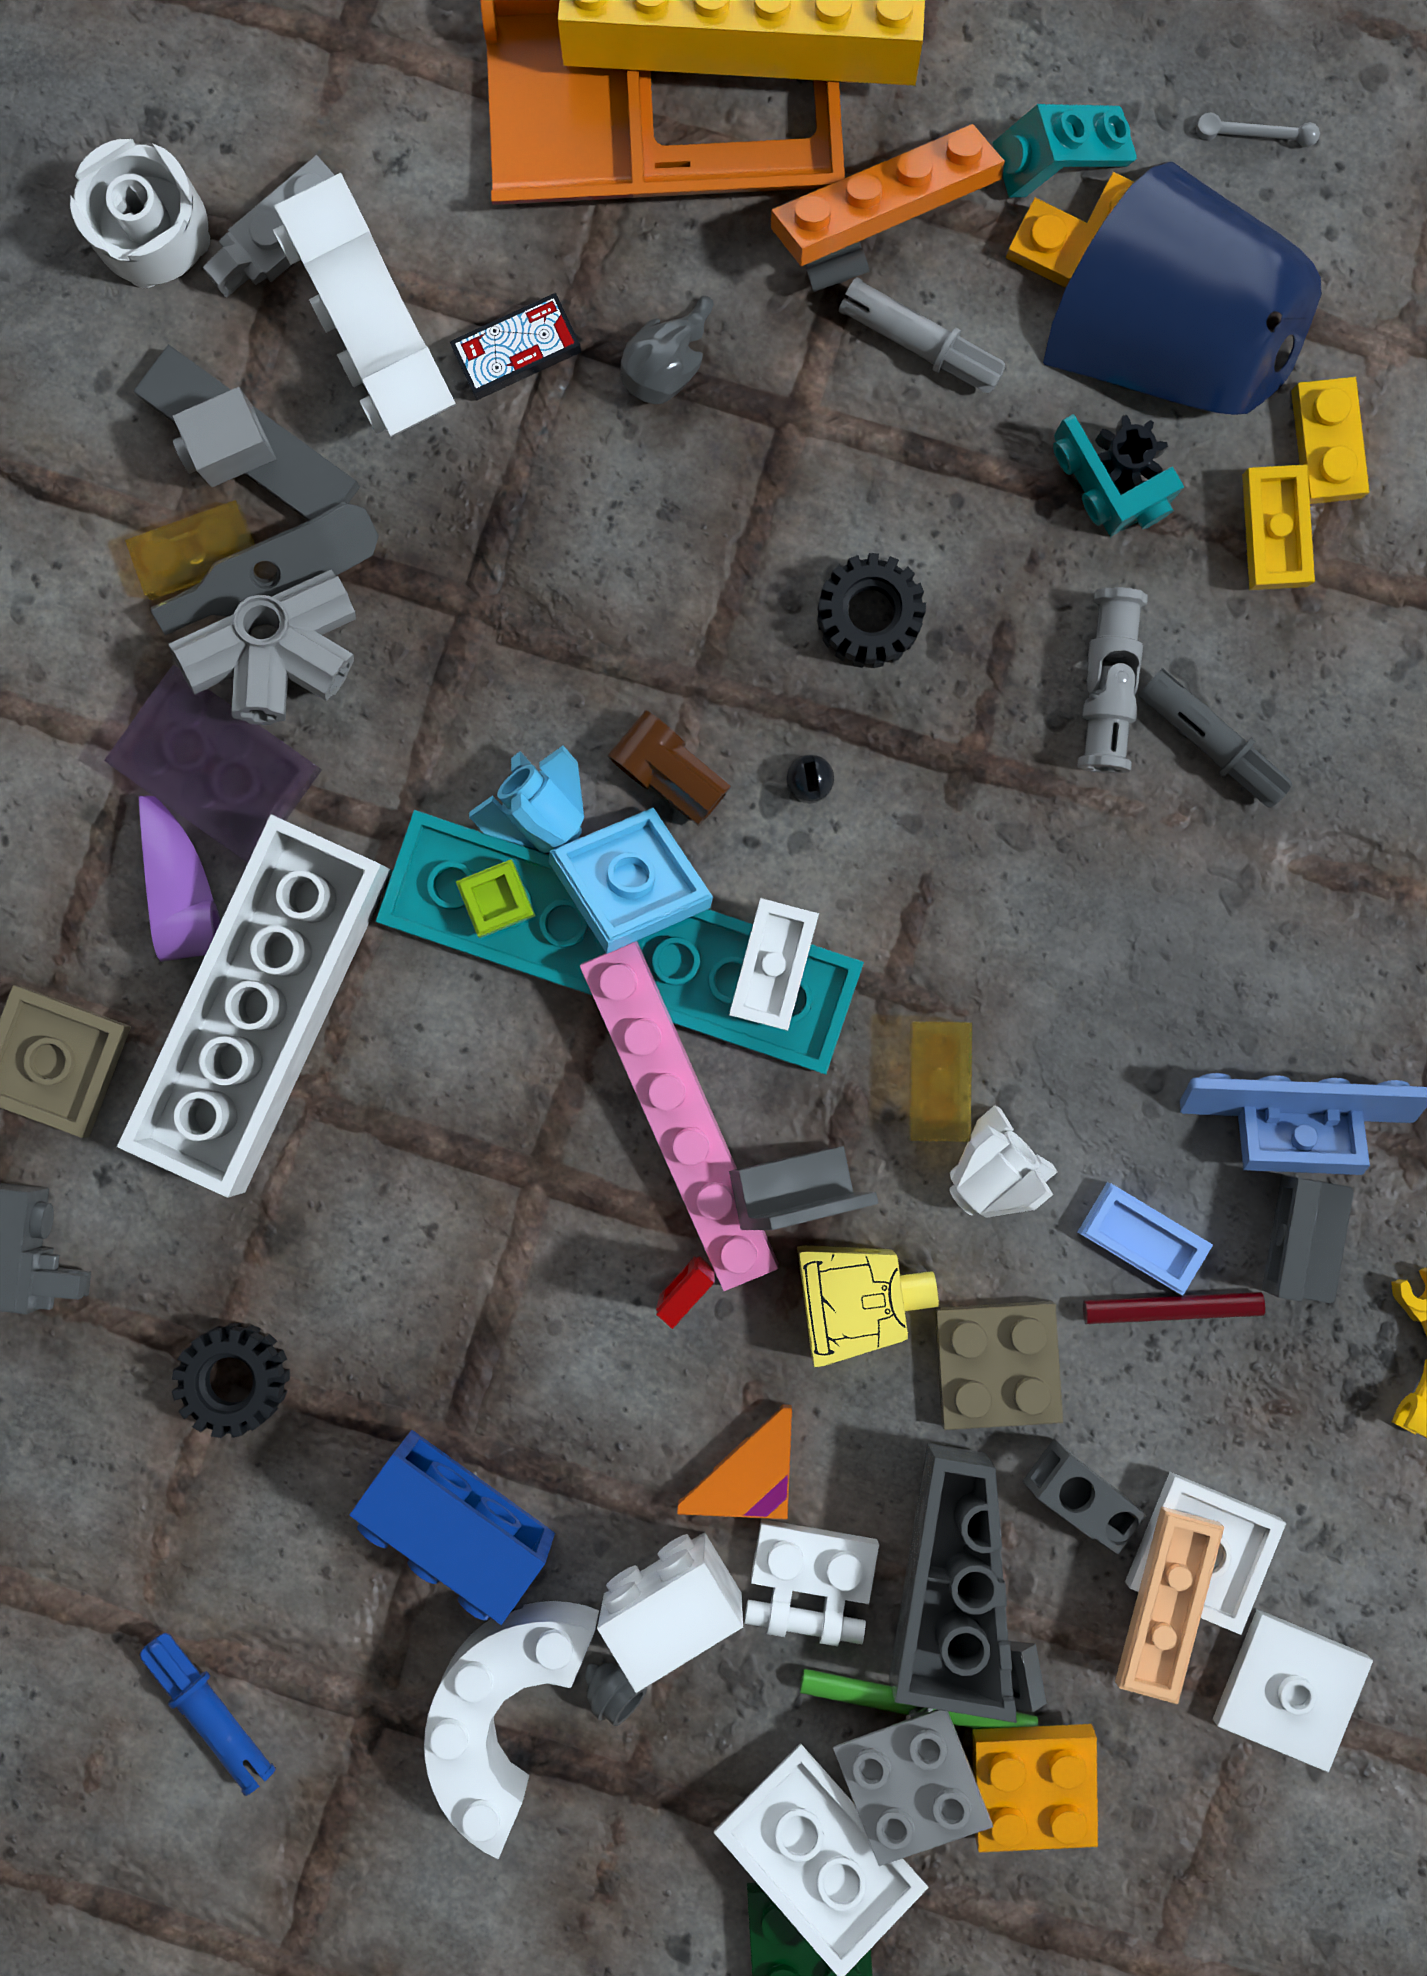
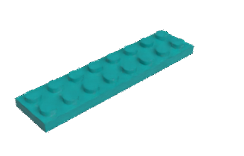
M417 810L413 811L376 922L592 995L580 965L606 952L549 864V855ZM512 859L535 916L479 938L456 881ZM707 909L637 940L673 1023L825 1075L827 1074L864 964L863 961L811 944L788 1031L729 1015L753 924Z

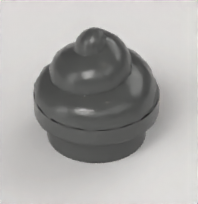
M608 1662L601 1666L593 1663L589 1664L586 1668L587 1700L591 1705V1713L599 1721L607 1719L613 1726L620 1725L641 1703L647 1688L645 1687L636 1693L620 1666H616L614 1663Z

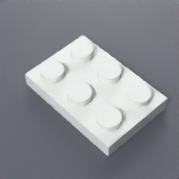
M801 1743L714 1830V1834L837 1976H845L929 1888L904 1859L878 1866L855 1804Z

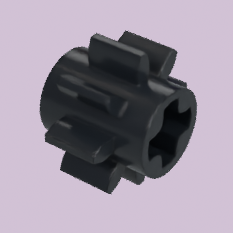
M1123 415L1117 424L1116 435L1109 430L1102 429L1095 439L1097 445L1105 450V452H1100L1097 455L1113 483L1116 485H1126L1128 491L1141 484V475L1149 480L1163 471L1162 467L1153 459L1158 458L1164 453L1168 443L1163 441L1157 442L1151 431L1154 425L1152 420L1145 423L1144 426L1131 424L1129 417ZM1121 447L1126 448L1128 455H1119ZM1138 455V461L1136 464H1132L1130 456Z

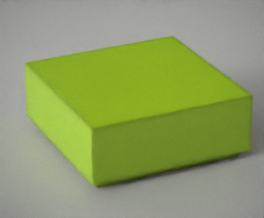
M512 859L456 881L479 938L535 916Z

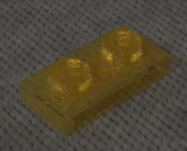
M236 500L125 540L144 595L150 600L200 583L213 563L255 545L242 508Z
M910 1022L909 1140L970 1142L972 1022Z

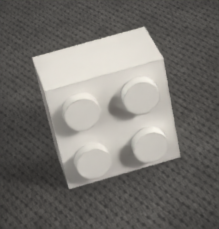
M705 1532L692 1540L688 1534L674 1539L658 1552L660 1560L642 1571L636 1565L629 1567L612 1578L606 1585L609 1591L604 1593L597 1629L636 1693L743 1628L742 1593Z

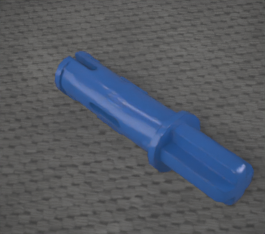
M165 1632L158 1635L142 1649L139 1654L140 1660L171 1698L167 1704L169 1708L174 1709L177 1707L181 1714L185 1716L241 1788L243 1795L247 1796L260 1787L244 1767L243 1761L248 1760L264 1782L275 1772L276 1767L268 1761L208 1684L207 1680L210 1678V1674L207 1671L200 1673L169 1633Z

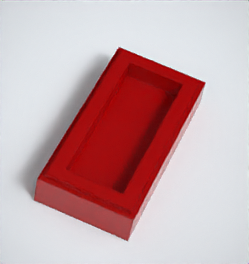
M700 1255L698 1257L694 1256L659 1295L656 1315L671 1329L679 1323L714 1284L713 1267Z

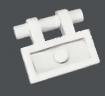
M761 1519L751 1574V1584L773 1587L770 1603L747 1600L744 1624L767 1628L766 1633L769 1635L785 1637L786 1631L819 1637L820 1644L838 1647L839 1641L862 1645L866 1621L843 1616L845 1600L869 1604L879 1549L878 1540ZM792 1591L824 1596L823 1613L790 1607Z

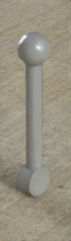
M1211 112L1203 114L1196 126L1198 137L1206 141L1214 139L1218 134L1297 140L1301 146L1310 147L1318 141L1320 136L1318 126L1311 122L1304 123L1299 128L1221 121L1218 115Z

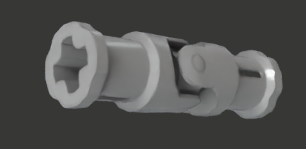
M1101 588L1094 592L1093 601L1099 605L1096 638L1089 642L1087 690L1089 698L1083 704L1082 718L1088 721L1085 753L1078 758L1077 767L1085 771L1098 773H1128L1131 771L1132 762L1126 758L1129 725L1136 721L1137 705L1134 695L1138 688L1143 644L1138 641L1141 608L1147 605L1148 594L1132 588ZM1108 660L1115 662L1117 664L1113 666H1102V661Z

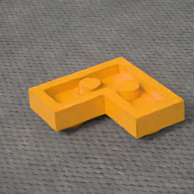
M1113 172L1087 223L1035 197L1005 258L1066 288L1092 239L1134 181Z

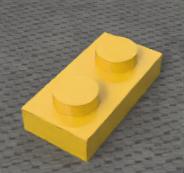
M1356 377L1297 383L1291 390L1299 464L1308 466L1310 504L1362 499L1370 491Z
M1289 465L1248 468L1242 474L1249 590L1309 587L1315 582L1308 466Z

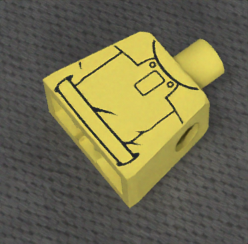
M828 1246L797 1247L811 1358L814 1367L826 1366L903 1342L908 1339L905 1311L939 1307L934 1272L900 1275L897 1254L893 1250Z

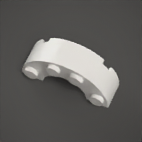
M339 173L274 205L283 222V225L273 229L274 234L290 265L302 260L319 293L310 298L309 301L325 332L327 333L337 328L347 350L337 354L352 386L356 387L364 383L369 393V396L359 401L375 433L378 434L387 429L392 437L455 406L456 403L386 268L370 230L342 174Z
M535 1602L525 1604L523 1608L512 1611L502 1625L490 1619L474 1631L459 1647L451 1659L432 1701L425 1728L424 1750L427 1774L433 1793L444 1814L458 1832L477 1848L497 1859L500 1857L522 1805L529 1775L511 1763L500 1747L494 1724L495 1713L506 1699L523 1688L547 1683L567 1688L572 1687L596 1629L599 1610L571 1602Z

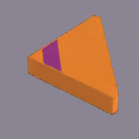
M782 1404L774 1415L749 1438H745L685 1497L678 1500L677 1514L788 1519L792 1405Z

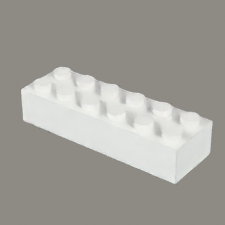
M270 814L118 1143V1148L227 1198L246 1192L391 877L392 870Z

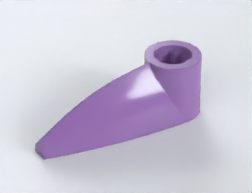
M139 796L148 912L152 942L156 955L160 962L206 955L221 920L200 858L184 829L156 796Z

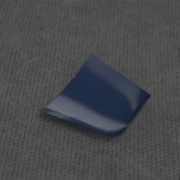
M1167 162L1152 167L1128 188L1087 247L1066 286L1052 322L1043 363L1047 366L1078 373L1206 411L1231 415L1248 414L1274 394L1291 374L1322 295L1321 276L1314 263L1304 252L1280 233L1202 183L1174 162ZM1272 312H1279L1282 315L1281 320L1276 328H1274V332H1270L1266 325V320ZM1289 335H1292L1293 346L1284 366L1276 372L1274 365L1277 353L1284 340Z

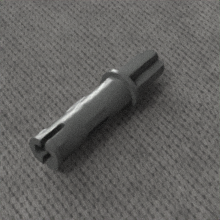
M1164 668L1138 694L1140 698L1145 700L1177 728L1182 735L1208 755L1221 768L1219 774L1222 777L1227 773L1231 775L1265 806L1272 807L1276 805L1291 789V780L1253 747L1256 741L1252 737L1247 741L1243 739Z

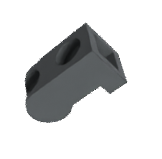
M1055 1439L1052 1440L1023 1480L1024 1484L1037 1499L1087 1536L1097 1539L1117 1554L1121 1552L1147 1517V1514Z

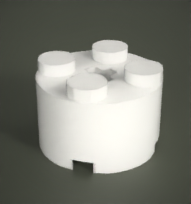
M117 139L97 147L81 162L75 175L78 182L74 192V199L71 196L70 209L79 231L110 270L123 279L132 282L137 287L150 288L156 284L166 283L182 276L208 250L210 245L208 217L201 198L183 168L171 153L155 144L152 147L144 144H135L133 139Z

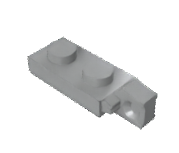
M317 155L229 228V232L219 241L223 248L203 266L209 279L226 298L249 278L255 285L266 278L272 282L291 266L273 229L283 225L274 205L335 176Z

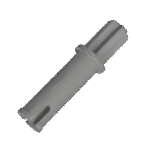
M858 277L850 284L845 294L849 297L848 299H843L839 307L841 314L852 317L926 359V361L934 365L933 371L937 373L944 369L985 393H991L997 386L1003 375L1005 363L1001 359L961 338L962 330L956 327L952 332L867 285Z

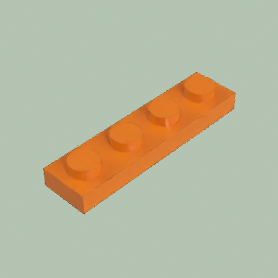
M971 124L772 209L771 229L798 264L804 266L1002 180L1005 160L980 131Z

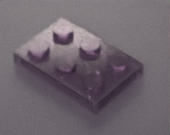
M172 665L104 760L247 863L252 856L270 814L286 821L322 771L318 766L260 725L249 724L246 721L233 718L232 706L209 689L194 695L180 669L175 665Z

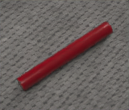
M1262 1292L1083 1301L1085 1324L1264 1316L1265 1299Z

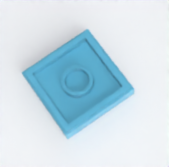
M654 808L588 834L549 852V864L606 954L711 908L713 896Z

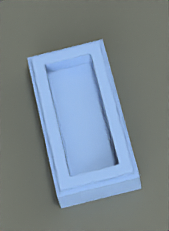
M1109 1182L1104 1186L1077 1232L1182 1296L1213 1244Z

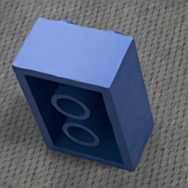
M413 1430L410 1431L349 1514L350 1517L359 1522L357 1529L367 1540L382 1548H387L388 1545H391L409 1558L407 1561L409 1568L421 1579L431 1584H437L441 1581L459 1594L458 1602L471 1615L484 1621L491 1617L500 1625L504 1623L545 1565L555 1536L554 1531Z

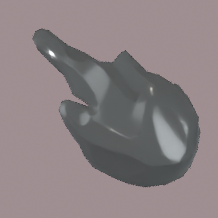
M701 296L694 310L686 317L660 323V319L650 320L627 342L621 360L620 378L624 387L633 396L644 402L663 404L676 396L700 368L703 353L693 351L688 345L690 342L702 338L704 322L714 305L710 297Z

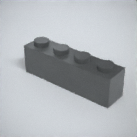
M927 1443L889 1682L896 1703L1017 1723L1011 1677V1647L1008 1641L1006 1617V1585L1003 1579L1001 1557L1002 1539L996 1468L984 1452Z

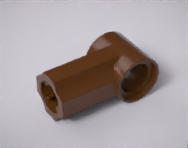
M645 710L607 756L631 779L647 790L650 787L654 789L672 807L699 827L722 801L731 786L684 748L685 742L669 726L651 712Z

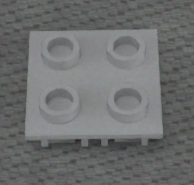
M918 1706L909 1712L911 1719L833 1746L878 1866L993 1828V1823L948 1711Z

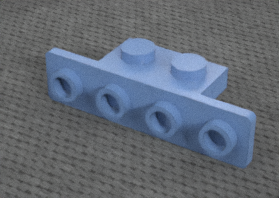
M1210 1073L1190 1080L1180 1099V1112L1182 1114L1238 1116L1243 1170L1363 1175L1370 1166L1364 1121L1415 1122L1427 1108V1087L1410 1086L1407 1082L1399 1080L1368 1085L1350 1084L1348 1080L1342 1078H1328L1319 1082H1294L1285 1076L1277 1075L1263 1077L1259 1080L1232 1079L1229 1075L1222 1073Z

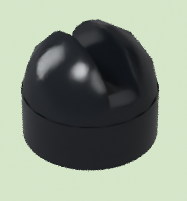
M804 755L791 764L786 778L787 787L791 795L798 801L808 804L817 803L830 793L834 783V773L830 764L822 757ZM814 763L819 791L808 792L804 764Z

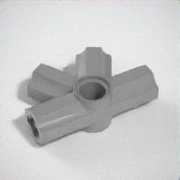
M331 569L272 597L266 595L248 597L238 605L233 615L168 645L185 681L194 695L234 676L232 695L233 718L246 721L249 724L272 725L275 722L286 720L288 678L325 701L332 695H336L347 678L354 662V655L322 635L356 620V614L347 591L339 577ZM262 624L272 625L278 629L273 636L266 639H256L249 635L253 628Z

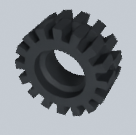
M869 553L867 559L860 560L859 555L849 558L847 565L844 567L839 564L832 571L830 579L825 581L817 608L818 630L823 632L822 640L826 647L832 646L836 650L835 656L841 661H844L846 657L854 661L853 666L863 668L864 664H872L873 668L883 667L886 661L891 660L893 663L900 659L906 650L909 651L914 644L923 625L922 622L926 613V602L923 603L922 601L924 590L921 582L915 584L913 581L915 573L908 566L905 570L897 566L898 559L889 556L888 561L879 560V553ZM875 590L881 592L890 600L893 607V620L884 630L876 633H867L859 630L851 622L848 615V604L859 592Z
M230 1323L225 1327L218 1326L191 1342L192 1345L183 1350L177 1360L181 1361V1364L173 1369L172 1380H178V1387L172 1390L174 1401L182 1399L184 1407L178 1411L183 1419L191 1415L196 1420L192 1426L199 1432L204 1431L206 1428L211 1429V1437L222 1438L226 1434H231L232 1438L242 1436L249 1430L253 1431L269 1419L278 1410L277 1406L285 1399L288 1390L284 1389V1385L290 1380V1369L284 1370L282 1364L287 1360L284 1350L280 1352L275 1350L273 1345L277 1340L269 1334L263 1337L259 1334L261 1328L254 1325L243 1328L241 1323ZM227 1357L237 1358L249 1367L253 1376V1386L246 1399L239 1402H228L222 1400L214 1393L210 1384V1373L214 1364L219 1359Z

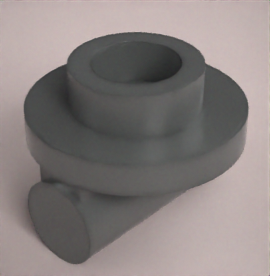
M860 241L805 265L813 292L870 272Z

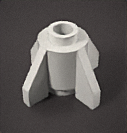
M995 1105L977 1120L958 1165L950 1171V1177L954 1184L950 1187V1193L956 1203L969 1215H974L978 1212L986 1218L1036 1210L1053 1195L1046 1182L1057 1173L1051 1162L1039 1155H1035L1030 1147L1017 1134L1012 1132L1014 1129L1002 1109Z

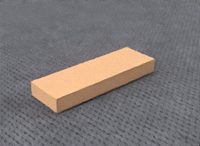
M1161 1506L1115 1679L1120 1689L1175 1704L1179 1703L1224 1531V1526L1220 1522Z

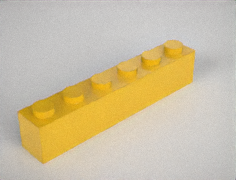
M559 0L558 26L563 66L916 86L923 44L925 0Z

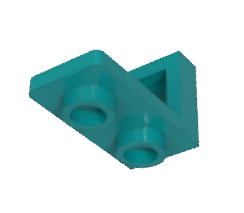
M1037 104L992 142L994 149L1005 160L1002 176L1009 197H1027L1063 167H1127L1137 159L1131 139L1130 126L1120 106Z
M1072 414L1061 421L1054 434L1056 442L1053 444V450L1056 459L1066 474L1071 475L1074 473L1085 492L1082 495V501L1088 516L1097 526L1103 524L1110 537L1137 522L1142 530L1146 529L1174 511L1170 504L1182 491L1184 485L1173 466L1120 495L1076 416Z

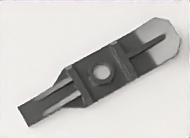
M343 502L310 521L216 561L199 584L173 598L152 606L151 612L164 635L210 615L231 616L238 605L248 597L255 595L272 597L331 569L335 575H338L373 555L379 535L365 508ZM261 561H269L276 566L277 571L272 578L261 579L253 571L255 565Z

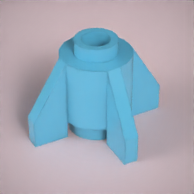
M561 746L539 762V767L542 771H538L521 751L511 757L512 774L502 783L497 793V797L502 801L503 805L492 795L471 810L469 818L484 834L536 849L541 853H548L550 850L577 840L581 835L582 828L580 826L584 819L579 767L576 759L564 746Z

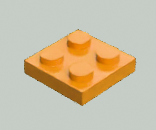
M1092 1724L972 1729L974 1778L993 1823V1828L975 1833L978 1852L1098 1847L1097 1736Z

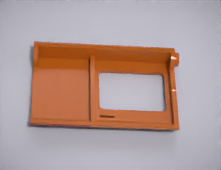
M480 0L487 45L492 205L814 189L826 187L845 178L839 81L813 80L816 132L810 138L665 146L657 143L654 138L651 71L563 66L558 26L559 0Z

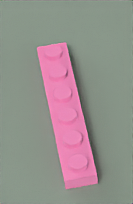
M635 941L608 954L605 953L580 965L582 973L723 1291L777 1270L779 1263L765 1231L740 1229L729 1171L736 1170L737 1167L638 942Z

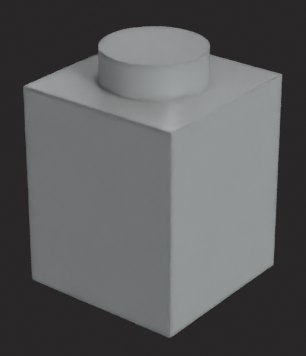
M240 387L173 415L181 437L174 439L173 443L182 464L189 474L197 471L211 487H215L276 460L255 409Z

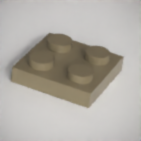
M13 985L0 1018V1108L81 1138L90 1137L131 1026L29 988Z
M1053 1301L934 1308L941 1423L944 1430L1063 1423L1056 1304Z

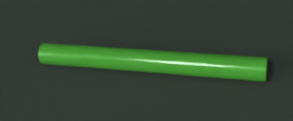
M805 1668L802 1672L799 1691L802 1694L909 1715L912 1709L918 1707L896 1703L891 1686ZM949 1712L954 1725L973 1729L1038 1726L1037 1716L1016 1712L1017 1723Z

